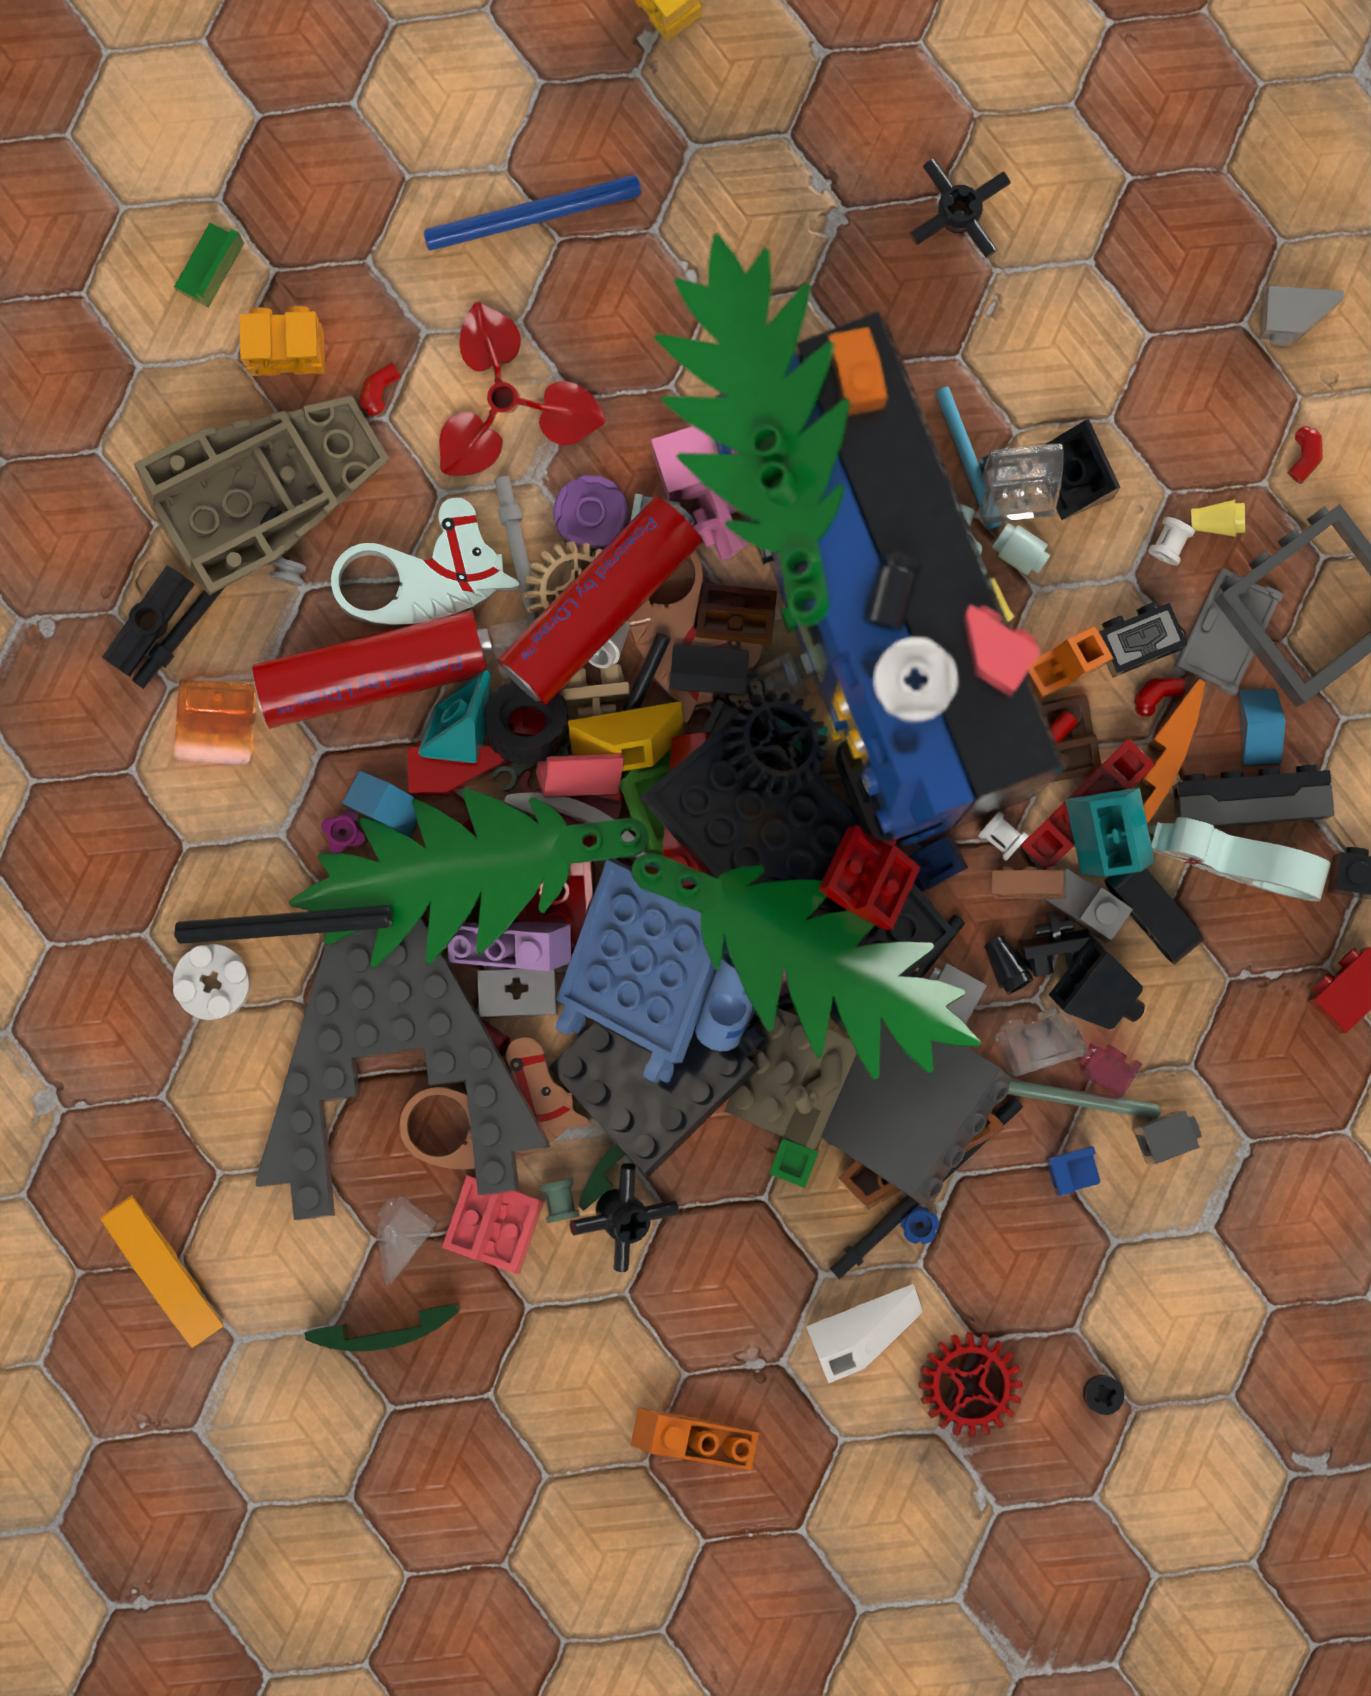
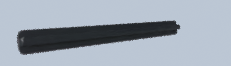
M381 905L179 921L175 924L174 937L178 943L185 944L390 928L393 925L394 913L391 906Z

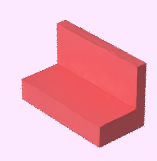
M622 753L556 756L547 757V761H538L536 775L543 796L545 798L618 794L624 757Z

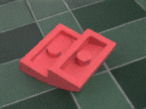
M466 1175L442 1248L520 1274L544 1201L517 1191L480 1196L477 1191L476 1178Z

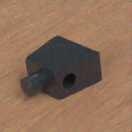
M1093 937L1049 993V996L1067 1014L1106 1029L1115 1028L1122 1017L1135 1022L1141 1018L1145 1010V1004L1137 999L1143 991V986Z

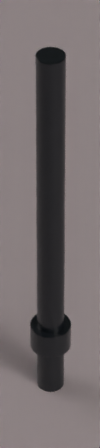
M271 506L260 523L263 524L279 516L282 511L277 507L273 508ZM225 587L211 595L203 590L162 643H156L149 651L148 655L150 658L132 679L135 684L144 689L162 666L164 668L168 666L175 657L172 653Z

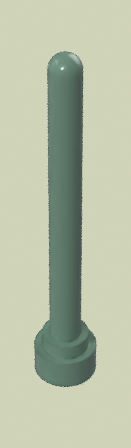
M1018 1080L1010 1082L1007 1093L1009 1095L1152 1119L1159 1117L1161 1114V1108L1155 1103Z

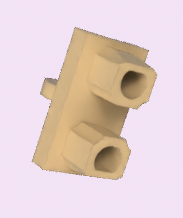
M612 664L608 668H600L602 685L587 686L586 671L581 668L564 686V689L560 690L561 696L563 695L566 700V707L593 705L591 707L578 708L579 719L615 713V704H601L623 702L628 699L630 694L629 683L624 681L620 664Z

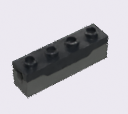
M1317 764L1297 766L1296 773L1281 774V768L1279 767L1264 768L1258 770V776L1243 777V771L1241 770L1220 773L1221 779L1206 780L1205 774L1183 775V782H1178L1173 786L1176 819L1182 817L1211 824L1214 828L1321 820L1335 815L1332 785H1330V770L1319 771V765Z

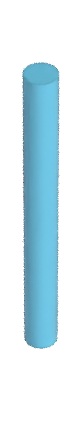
M949 387L941 388L935 394L987 529L992 531L1002 526L1001 520Z

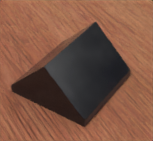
M1089 419L1084 420L1031 452L1061 520L1070 518L1113 499L1121 488Z

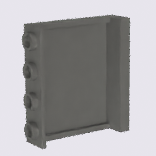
M881 1019L879 1077L877 1080H873L856 1054L821 1135V1139L835 1146L925 1208L929 1200L935 1199L940 1193L943 1180L951 1168H955L962 1161L965 1148L973 1136H977L984 1129L987 1116L995 1104H999L1006 1097L1012 1079L1001 1068L968 1047L951 1046L931 1041L933 1072L928 1074L904 1052Z

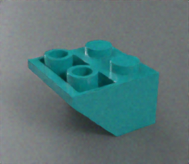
M1140 787L1066 800L1081 874L1106 877L1141 872L1155 862Z

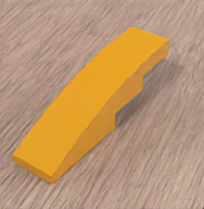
M132 1195L100 1217V1220L131 1266L191 1348L224 1326L222 1319L200 1292L198 1284L178 1260L175 1250Z

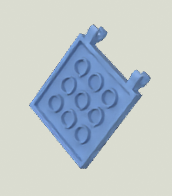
M607 859L556 999L564 1004V1008L557 1020L555 1029L565 1035H570L571 1031L581 1035L586 1025L585 1016L652 1051L651 1058L644 1069L643 1077L654 1083H658L659 1079L668 1083L674 1072L673 1063L683 1062L716 972L705 949L701 934L702 913L680 906L676 902L653 892L641 889L632 877L631 867L615 859ZM725 938L723 939V950H722V953H723L724 948H725V945H726Z

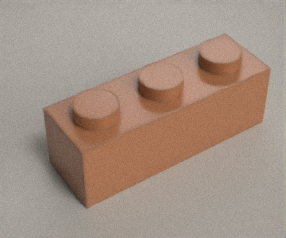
M1000 867L999 870L992 871L991 894L995 899H1066V874L1059 867H1046V870H1036L1035 867H1023L1022 870Z

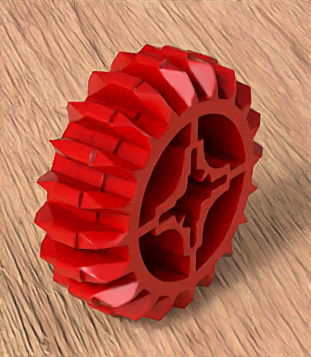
M966 1332V1344L962 1345L956 1334L951 1335V1342L954 1347L948 1349L945 1343L942 1341L938 1342L937 1346L943 1354L939 1358L931 1352H928L926 1355L930 1361L935 1363L933 1369L927 1366H921L920 1368L921 1373L930 1376V1381H919L918 1387L924 1390L930 1389L931 1391L930 1394L920 1398L921 1403L929 1404L934 1402L935 1406L927 1412L928 1416L934 1418L942 1413L943 1416L938 1426L945 1429L950 1421H953L952 1433L956 1436L961 1433L963 1425H967V1435L970 1438L975 1437L976 1425H980L984 1435H989L990 1428L987 1422L993 1420L998 1428H1002L1004 1423L998 1415L1003 1411L1009 1417L1014 1416L1015 1412L1006 1406L1008 1400L1013 1403L1021 1402V1397L1011 1394V1388H1022L1023 1382L1021 1380H1011L1010 1378L1011 1375L1019 1373L1021 1369L1018 1365L1006 1366V1363L1014 1355L1008 1351L999 1357L997 1354L1003 1344L997 1340L990 1349L987 1348L989 1336L986 1334H982L978 1344H974L973 1333ZM965 1353L983 1355L981 1360L968 1370H961L949 1363L953 1358ZM993 1362L1001 1376L999 1397L990 1392L985 1384V1378L989 1373L988 1369ZM942 1372L953 1379L956 1385V1391L952 1397L953 1400L948 1407L944 1404L939 1391V1381ZM958 1373L963 1378L968 1376L970 1379L971 1374L977 1375L976 1383L980 1386L979 1389L986 1393V1396L981 1395L979 1392L973 1393L971 1390L969 1395L963 1394L965 1386L954 1374ZM974 1399L984 1401L991 1406L986 1412L975 1416L958 1414L962 1407L964 1408L969 1401Z

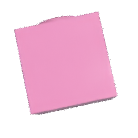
M691 426L651 439L652 454L668 501L692 500L708 494L709 488L677 459V454H716L709 436Z

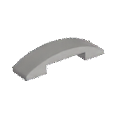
M528 792L506 795L504 800L505 804L533 818H536L529 804L531 797L546 803L560 813L584 823L614 820L588 804L564 796L544 798L543 793ZM629 831L624 832L622 835V840L625 842H631L635 839ZM643 850L640 854L628 858L636 860L639 856L646 854V851Z

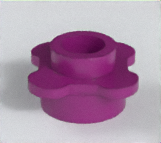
M345 811L342 816L333 819L327 818L323 821L321 829L324 833H327L331 852L342 853L349 846H361L364 843L365 835L358 829L356 824L357 815L354 812ZM341 829H346L347 833L345 836L340 835Z

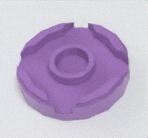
M584 475L576 478V480L571 481L569 484L567 483L560 490L554 502L553 517L559 534L566 542L574 541L578 549L583 543H589L590 551H596L597 549L606 548L626 527L628 506L623 493L614 482L601 476Z

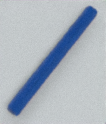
M632 175L431 227L424 230V238L427 248L435 250L639 197L641 195V187L637 176Z

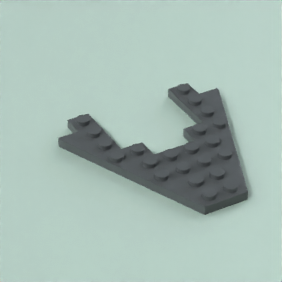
M423 915L398 947L376 968H373L370 962L378 929L357 930L330 945L325 944L256 1178V1187L290 1183L294 1220L300 1221L335 1216L324 1102L360 1097L356 1061L358 1058L425 1049L428 1083L430 1086L466 1082L477 1191L480 1196L519 1191L515 1152L550 1148L549 1140L444 952L442 951L432 964L428 965L425 962L429 925Z

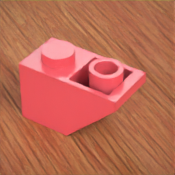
M970 605L963 620L975 674L1011 697L1041 651L1040 648L1035 646L1037 640L1022 629L1015 628L1013 632L1000 624L1002 618L988 607L981 605L977 609Z

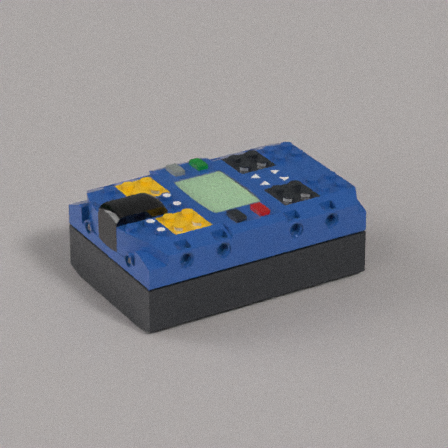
M875 312L798 342L786 373L787 376L829 341L828 335L869 327L879 356L887 393L885 408L847 416L843 440L826 491L821 499L822 501L839 484L845 487L838 513L831 527L823 538L818 540L830 602L828 613L822 621L812 626H803L792 618L789 611L779 553H772L758 547L756 549L762 564H770L779 586V593L785 608L781 609L780 615L787 633L793 631L796 633L803 654L799 655L798 661L806 679L813 676L820 697H823L829 714L826 715L825 723L833 741L840 740V744L835 752V763L863 836L872 846L884 848L900 842L902 847L914 845L945 833L951 828H958L1027 801L1041 793L1066 766L1028 672L1011 697L975 674L963 620L970 605L977 609L981 605L988 607L1002 618L1000 624L1008 629L1010 627L886 318L879 312ZM832 358L812 414L802 433L841 402ZM719 392V395H716L715 397H726V396H724L723 394H721V393ZM714 440L718 454H740ZM743 514L745 522L758 523ZM882 552L905 554L922 564L919 573H916V584L901 632L884 630L862 621L879 564H882L880 562ZM809 564L801 565L798 575L805 572ZM816 601L809 602L805 607V612L810 611L815 606ZM913 637L929 639L938 644L937 646L942 648L947 655L949 654L954 661L958 675L957 689L947 708L934 718L922 722H908L888 714L878 700L874 689L875 668L884 652L898 641ZM911 669L910 676L904 677V683L911 685L912 691H920V686L927 683V677L920 676L918 669Z

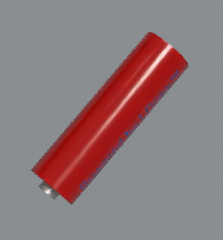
M655 496L498 658L497 661L508 676L530 697L546 706L703 543L701 536L692 526L695 522L692 516L680 505L676 504L672 507L662 498Z
M473 610L253 664V682L262 716L268 728L272 729L472 679L484 669L488 671L484 654L492 653L493 650L487 628L478 630Z

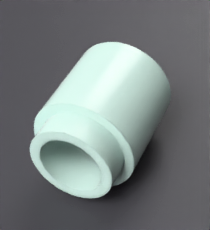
M1010 523L1006 525L992 549L999 553V558L1027 576L1031 570L1038 574L1050 557V554L1045 552L1048 546L1047 543L1020 525L1014 527Z

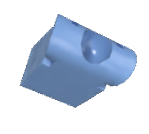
M726 945L722 953L721 967L715 972L695 1030L701 1043L716 1051H729L735 1048L755 1013V1009L746 995Z

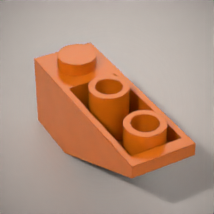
M638 1407L630 1445L650 1454L751 1471L759 1432Z

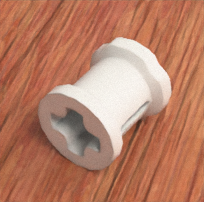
M1167 516L1162 522L1164 528L1156 544L1151 545L1148 552L1165 563L1178 566L1181 561L1179 554L1187 538L1193 537L1195 530L1188 524Z
M999 811L980 832L978 837L982 840L986 838L1003 853L1002 858L1007 861L1026 840L1028 835L1025 832L1020 834L1003 819L1004 814Z

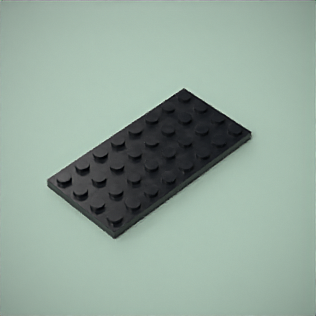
M756 720L753 721L750 729L751 747L759 742L757 732L759 726ZM730 721L640 797L707 875L718 879L719 875L729 870L748 866H763L765 869L764 873L749 886L759 883L801 879L823 880L849 827L858 825L875 839L819 773L813 774L814 781L809 785L802 784V788L796 793L788 788L787 793L783 796H778L775 788L769 794L763 795L761 783L753 789L749 788L748 785L751 779L749 776L746 775L741 779L737 778L736 774L741 770L739 764L735 766L728 765V760L735 755V753L724 750V745L731 741V739L724 735L725 730L729 726H733ZM785 740L783 742L770 741L765 747L772 744L782 746L788 740ZM793 746L796 756L793 760L798 767L802 754ZM760 759L763 764L774 769L770 762ZM913 883L893 929L886 930L874 925L856 947L905 941L931 942L934 945L933 950L900 975L909 977L957 932ZM827 897L808 919L848 910ZM833 997L830 1017L846 1033L847 1031L842 1023Z

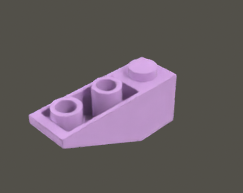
M536 921L513 922L482 954H478L476 947L479 923H463L448 944V961L451 963L552 971L571 962L570 924Z

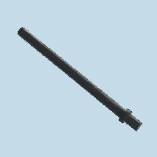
M1012 1097L994 1115L1004 1126L1023 1106L1015 1097ZM988 1140L967 1151L964 1154V1157L962 1161L959 1163V1165L955 1168H951L943 1182L946 1179H948ZM907 1195L852 1247L848 1245L843 1250L846 1253L829 1269L840 1280L854 1265L860 1266L864 1262L862 1258L920 1204Z

